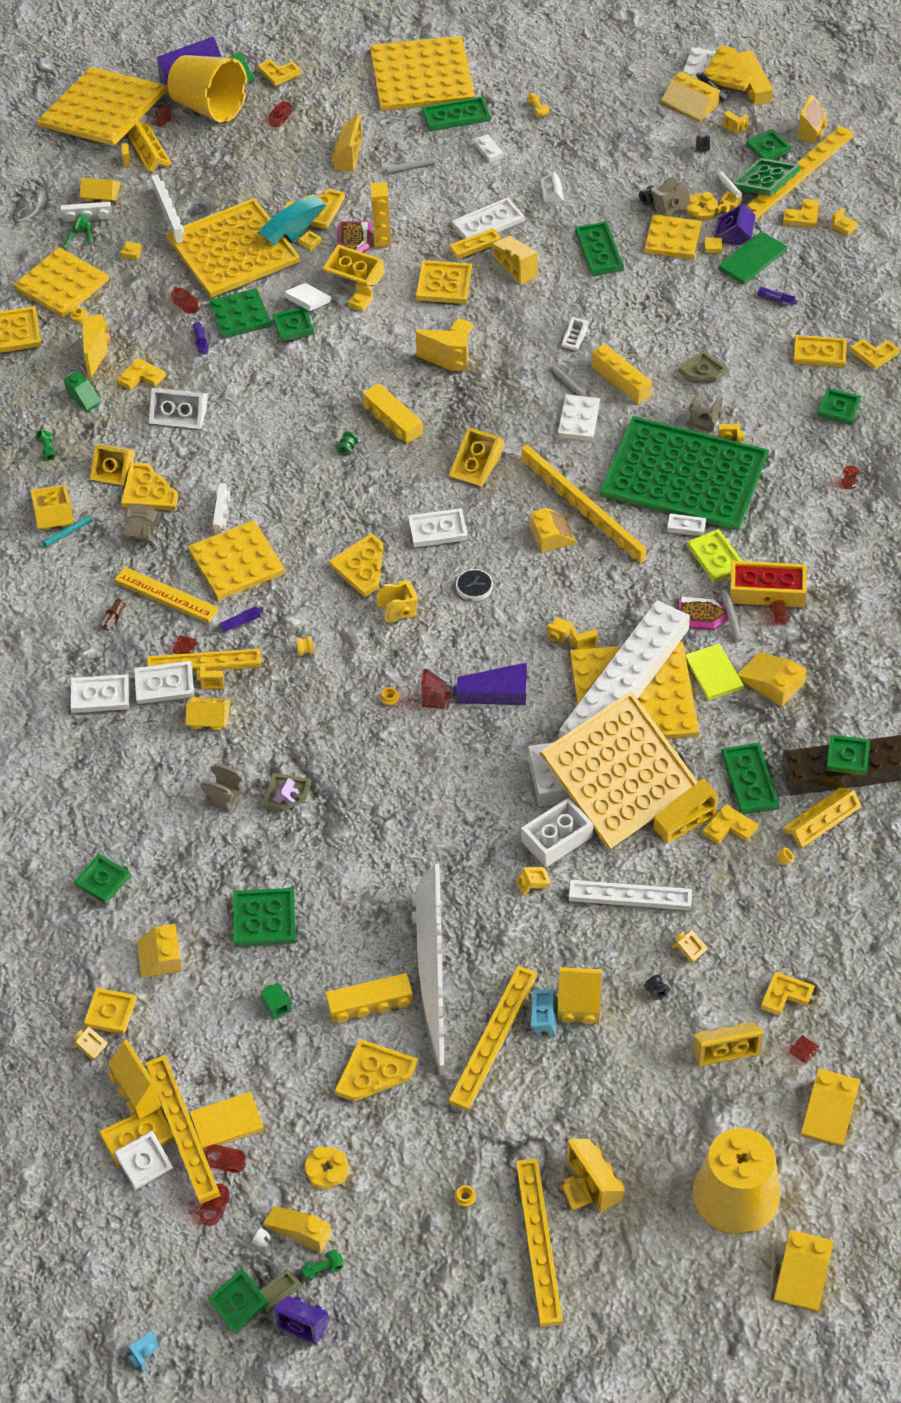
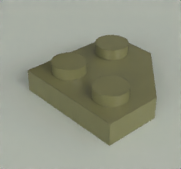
M702 350L680 366L679 373L690 381L716 382L728 373V367Z
M273 773L263 803L264 809L284 812L307 799L311 787V779ZM290 778L295 782L292 788L297 789L299 794L295 797L290 794V797L295 800L291 805L287 804L284 800L278 804L272 799L280 785Z

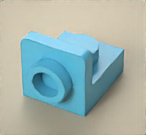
M152 1331L129 1346L131 1355L128 1357L135 1368L139 1366L142 1371L147 1369L142 1357L150 1356L159 1347Z

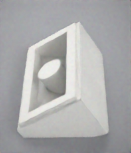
M555 172L540 179L545 203L564 201L561 181Z

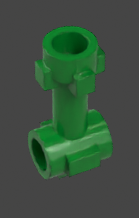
M38 430L35 438L43 443V457L47 461L53 460L56 455L55 449L50 445L53 440V434L46 430Z
M336 1249L330 1250L325 1254V1260L311 1265L310 1261L304 1263V1266H301L304 1278H310V1280L316 1278L315 1273L330 1268L332 1272L341 1270L344 1267L341 1253H338Z

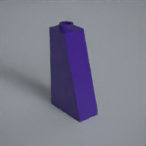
M527 663L457 677V684L453 685V696H457V704L526 705Z

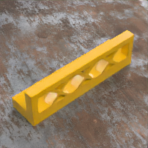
M140 121L135 122V125L127 132V135L147 170L154 172L158 164L169 167L171 162L151 127Z
M840 787L782 827V830L786 834L793 835L798 847L803 848L861 807L854 790Z

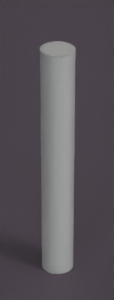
M434 158L386 167L387 174L432 165L434 164Z
M555 364L550 367V370L578 396H588Z
M724 589L721 593L735 642H741L743 639L729 590Z

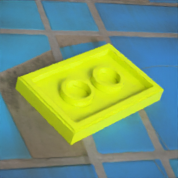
M719 529L687 541V547L713 583L730 577L732 561H742Z
M720 644L685 655L686 662L708 701L743 690L744 685Z

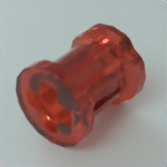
M846 466L843 469L844 477L841 480V485L845 489H853L857 486L856 478L859 475V470L855 466Z
M783 600L774 601L769 605V610L773 613L774 622L777 625H783L790 620V614L786 612Z

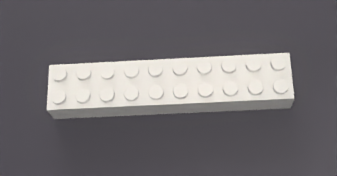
M657 600L559 729V739L628 692L632 691L638 699L689 630L690 615Z

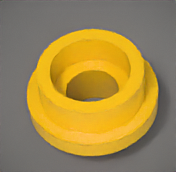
M81 307L74 308L70 312V317L75 323H82V316H87V311Z
M392 687L385 688L380 695V700L385 705H395L399 701V693Z
M463 1185L455 1191V1201L461 1207H469L476 1201V1192L472 1187ZM464 1195L469 1196L468 1199H462L461 1197Z

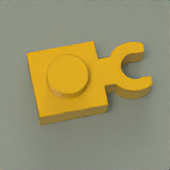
M727 191L720 200L717 214H720L721 211L727 213L730 209L732 210L737 207L742 201V196L737 198L732 192Z

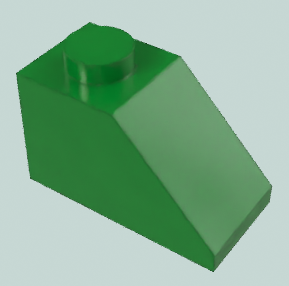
M79 371L64 379L66 394L87 412L101 404V400L89 380Z

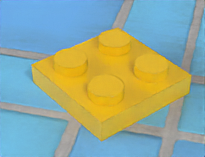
M96 988L84 1020V1027L125 1035L137 1000L136 995Z

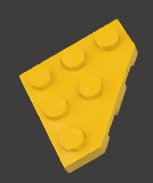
M722 45L718 47L703 72L716 85L742 91L746 90L751 81V75L735 48Z
M328 189L323 191V194L317 195L316 197L327 206L312 221L310 226L327 229L345 198L344 192ZM315 194L303 197L302 199L315 196ZM291 201L286 203L284 209L293 204L294 202Z
M131 462L121 502L122 507L127 508L128 505L141 504L150 506L154 510L176 511L179 498L178 492L174 488L172 489L159 474L157 475L149 464Z
M371 533L331 559L329 565L362 596L366 597L379 588L383 543Z
M359 1039L335 1089V1095L356 1102L410 1081L418 1065V1058Z

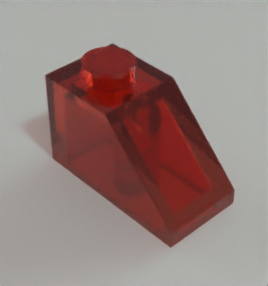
M428 669L423 670L421 681L422 707L445 709L446 702L450 701V691L447 690V682Z

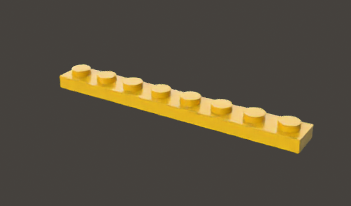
M519 965L517 966L449 1099L450 1105L469 1112L537 978V972Z
M166 1055L145 1062L150 1076L155 1083L161 1105L199 1203L202 1204L219 1197V1190Z
M538 1158L516 1161L540 1327L563 1325Z

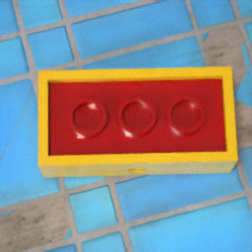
M732 561L730 572V597L732 604L805 607L806 564Z

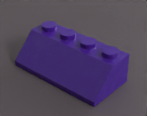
M210 37L158 56L157 64L160 83L167 86L169 71L173 63L183 55L222 57L215 38Z

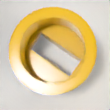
M783 848L777 853L776 858L780 865H788L794 861V857L788 848Z

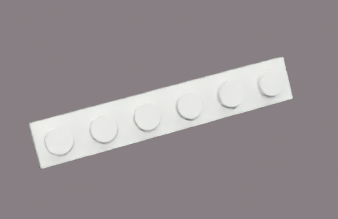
M158 175L152 176L154 191L176 243L183 242L182 235H185L184 229L180 223L179 216L176 214L175 207H173L172 200L169 198L168 191L165 189L164 181H160Z
M571 880L569 901L691 911L692 889Z

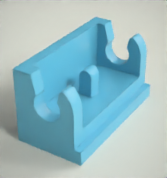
M554 989L533 990L531 1028H534L536 1035L540 1037L542 1031L548 1032L550 1037H556L558 1014L556 993Z

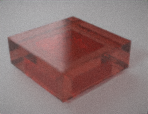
M164 105L155 112L157 126L162 127L171 120V111L168 105Z
M179 635L173 648V653H193L197 645V639Z
M802 1035L790 1048L789 1053L807 1064L818 1052L819 1046Z

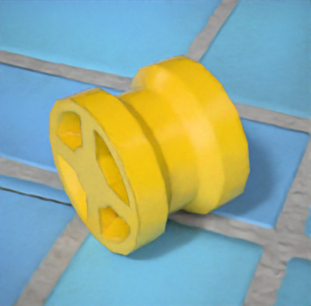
M307 636L305 639L296 638L299 657L306 653L314 654L311 636Z

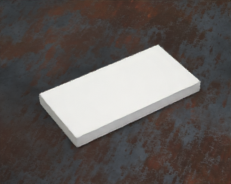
M505 198L452 220L451 225L463 239H466L492 228L496 232H500L524 222L525 216L509 198Z

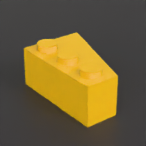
M511 236L493 243V256L520 285L537 277V251Z
M704 778L654 816L653 828L669 844L716 816L717 792Z

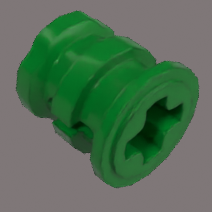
M346 431L343 433L336 449L343 455H350L355 445L358 444L359 439L352 432Z

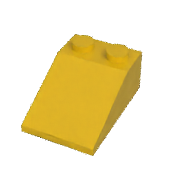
M103 314L82 316L84 357L88 378L92 377L108 351L107 344L111 343L110 334H106L108 332V322L104 321Z
M416 329L418 357L448 370L467 371L468 332Z
M468 427L449 477L482 487L501 456L505 445L504 441L499 436Z
M66 485L30 490L37 529L48 530L54 526L67 527L70 524H74Z
M759 652L738 673L741 681L782 707L805 684L807 670L790 659Z
M560 967L557 1021L564 1023H599L601 969Z
M818 1068L801 1135L843 1147L860 1079Z
M790 1229L774 1301L818 1312L833 1248V1240Z

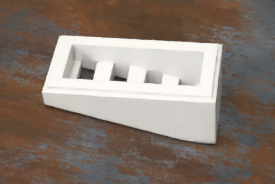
M571 317L561 347L578 351L586 334L588 321ZM567 341L575 343L576 345L568 344Z

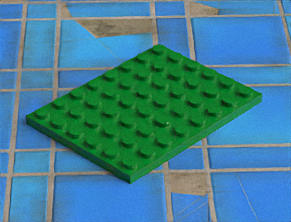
M632 416L600 490V496L669 514L706 518V523L739 531L769 455V449Z

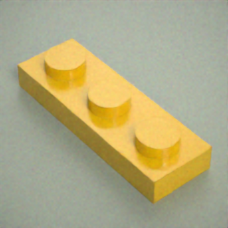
M492 228L450 244V251L458 260L492 247L494 242L501 240V237Z

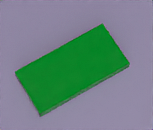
M483 96L422 107V113L429 132L491 121V116Z
M607 222L575 227V234L591 276L624 271V265Z
M760 231L719 264L718 269L745 285L786 252L787 246Z
M760 743L722 748L721 754L739 812L742 815L779 809V802Z

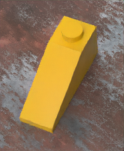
M277 1206L272 1208L263 1223V1226L319 1253L323 1251L332 1236L329 1223L311 1214Z

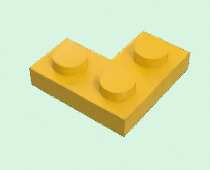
M271 59L258 65V70L274 86L301 75V69L293 61L281 67Z
M803 199L801 210L785 209L783 225L816 228L819 200Z
M861 339L851 346L850 352L873 370H876L899 355L900 349L888 340L875 348L866 340Z
M137 358L117 378V384L129 390H132L141 380L156 386L166 375L165 371Z
M725 805L703 829L702 834L718 845L729 832L747 842L758 829V824L730 806Z
M775 972L761 1004V1009L781 1016L787 999L807 1006L815 986Z

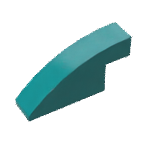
M316 196L299 200L271 218L259 230V233L274 246L284 235L292 242H295L327 205Z

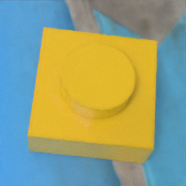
M126 242L121 251V257L138 260L142 251V244Z

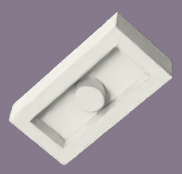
M488 134L474 139L475 147L489 163L504 158L503 151Z
M670 514L667 532L702 536L704 535L706 518Z

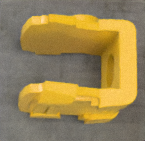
M399 581L396 585L391 583L379 588L376 603L381 609L385 608L384 619L386 623L391 624L399 619L411 618L416 615L418 596L410 581Z

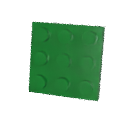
M760 158L732 183L740 191L772 196L800 171V165Z
M257 288L208 300L222 339L272 327L271 320Z
M294 888L234 891V947L296 944Z

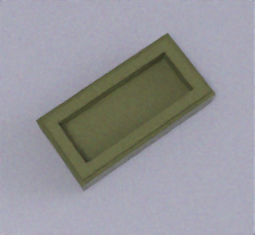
M288 1268L260 1289L270 1302L263 1310L266 1314L273 1311L275 1306L287 1295H293L302 1287V1284Z

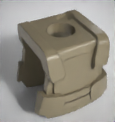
M670 177L661 186L651 188L655 210L664 216H668L676 210L687 209L688 205H690V195L687 186L678 183L675 178Z
M700 388L689 407L691 414L689 425L712 432L718 418L723 413L721 409L723 395H718L711 409L701 407L704 389ZM706 416L709 420L702 421L700 418Z
M132 504L124 508L125 519L127 518L124 537L128 540L154 543V530L160 519L158 512L150 506Z
M214 764L210 768L212 773L215 774L216 782L204 781L200 783L202 791L206 794L205 803L214 804L231 811L242 792L240 784L242 775L227 766Z

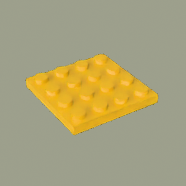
M58 247L14 283L13 286L16 291L64 318L106 283L109 277L108 274Z
M254 520L188 546L189 553L218 601L285 574L283 565Z

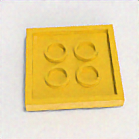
M653 214L644 253L694 260L702 221Z
M422 260L416 300L467 304L472 264Z
M36 306L0 311V353L42 347Z

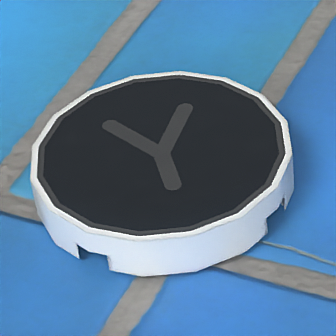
M480 569L464 571L456 580L458 595L465 600H484L491 594L493 589L491 576Z

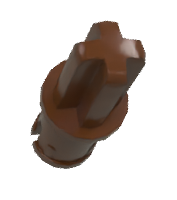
M116 599L112 607L106 611V616L100 623L102 630H110L114 622L119 620L120 613L126 607L125 602L120 605L122 599Z

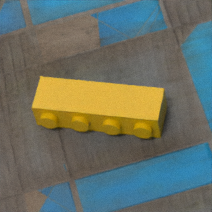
M752 50L738 53L751 75V81L746 88L749 100L753 102L754 106L772 102L774 89Z
M387 182L370 183L374 247L391 246Z
M603 344L592 351L591 366L633 401L640 404L651 396L652 381L608 345Z
M380 383L362 392L363 406L367 410L369 409L376 419H380L387 429H391L400 440L402 439L408 444L423 435V422Z
M407 973L328 991L326 992V1001L332 1024L337 1022L344 1023L349 1019L364 1018L375 1013H385L395 1008H406L413 1004V993Z

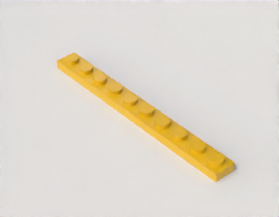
M840 125L796 163L800 165V171L774 195L766 196L760 194L752 200L747 207L756 215L755 221L853 138L854 132Z
M526 444L521 448L522 462L533 469L536 475L541 476L548 485L557 490L559 495L565 497L572 506L580 510L583 516L588 517L596 527L604 531L607 537L612 538L620 548L628 552L631 558L636 559L640 564L646 560L647 548L530 446Z

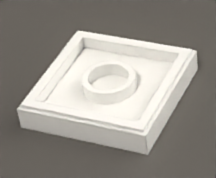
M306 283L284 291L283 296L308 311L331 301L329 295Z
M153 1131L114 1152L135 1191L173 1170L172 1164Z

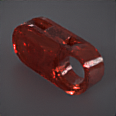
M287 101L279 102L269 114V124L273 127L282 126L292 114L291 104Z
M175 288L171 292L173 303L185 313L193 314L198 311L197 298L186 289ZM177 295H184L181 298L175 297Z
M213 1144L208 1146L204 1152L208 1165L212 1168L238 1173L246 1167L245 1154L238 1149ZM212 1152H219L221 1154L218 1160H211L209 1155Z
M216 1184L220 1193L219 1197L202 1203L200 1207V1221L205 1226L216 1225L225 1211L230 1195L227 1186L224 1184ZM208 1210H213L216 1212V1215L212 1219H206L204 1213Z

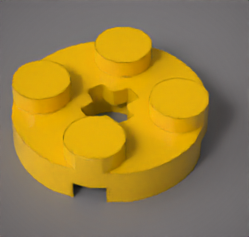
M710 192L690 195V205L685 209V212L689 217H696V220L699 221L710 220L718 211V201Z
M316 1147L305 1163V1172L310 1183L322 1190L333 1189V1186L344 1183L349 1172L346 1154L334 1147ZM329 1164L332 1170L328 1169L327 1172H324L322 1166Z

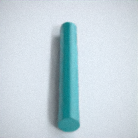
M88 515L42 541L43 545L48 547L92 522L91 517Z

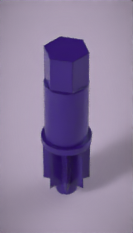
M760 287L757 295L759 297L779 302V304L792 307L798 303V300L795 299L796 296L784 292L781 293L764 287Z
M195 322L192 326L196 340L195 344L198 352L205 355L209 349L207 339L205 338L202 324Z
M254 606L246 611H242V613L219 624L221 630L224 633L261 617L260 613L263 610L261 607Z

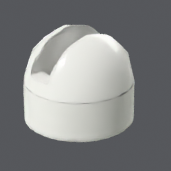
M260 1228L254 1236L252 1244L260 1248L266 1247L268 1245L267 1242L271 1241L269 1233Z

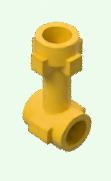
M530 93L527 96V102L535 106L534 113L536 117H543L549 114L548 105H541L539 102L540 97L536 96L535 93Z

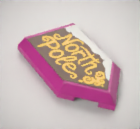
M341 221L338 224L337 245L339 244L360 252H366L370 249V222Z
M680 596L679 611L690 615L689 628L715 630L725 621H729L726 607L717 599Z

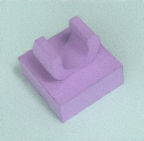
M290 778L285 780L278 788L272 800L278 804L284 800L287 804L291 805L295 800L290 797V794L294 797L299 794L297 789L292 788L295 782Z

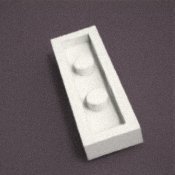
M111 202L61 205L63 222L75 221L76 216L79 214L85 215L88 220L112 219Z
M219 483L213 520L214 535L222 533L223 529H226L225 515H228V505L226 504L230 502V491H227L226 484Z

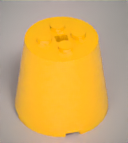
M183 55L173 63L169 71L167 86L171 99L214 121L221 123L232 120L240 111L246 97V93H244L245 84H247L246 72L241 62L236 59Z
M734 1128L718 1135L712 1142L696 1174L692 1190L695 1207L700 1216L713 1228L728 1234L739 1235V1233L749 1231L753 1233L765 1227L777 1213L780 1204V1185L775 1152L770 1142L756 1131L746 1128Z

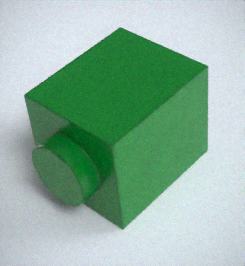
M278 982L268 985L260 991L261 1002L273 1021L292 1011L290 999Z

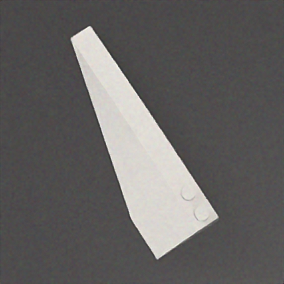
M435 864L416 886V895H412V907H416V912H412V922L417 926L418 971L426 1025L440 1076H445L439 864Z

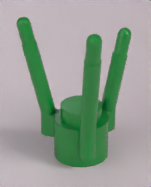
M79 214L76 216L63 246L64 250L67 248L75 230L78 232L86 230L88 243L92 244L91 225L88 224V218L85 215Z

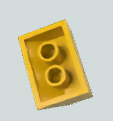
M680 71L671 79L661 103L700 122L718 106L720 90Z
M357 114L342 126V130L338 132V142H335V153H332L331 158L335 170L354 171L362 143L361 114Z
M339 244L323 267V271L367 286L377 285L385 273L383 259Z
M753 1022L740 1023L733 1027H720L714 1031H701L694 1034L692 1046L699 1067L759 1055L763 1031Z
M128 1040L123 1041L108 1063L110 1068L108 1076L113 1085H118L117 1091L121 1099L126 1098L128 1101L126 1105L130 1113H135L140 1120L161 1109L162 1106L153 1079Z
M590 1139L568 1140L567 1162L578 1178H584L590 1196L599 1211L602 1212L623 1201L625 1187L621 1180L616 1179L613 1175L614 1172L609 1162L605 1163L600 1148L597 1145H593Z

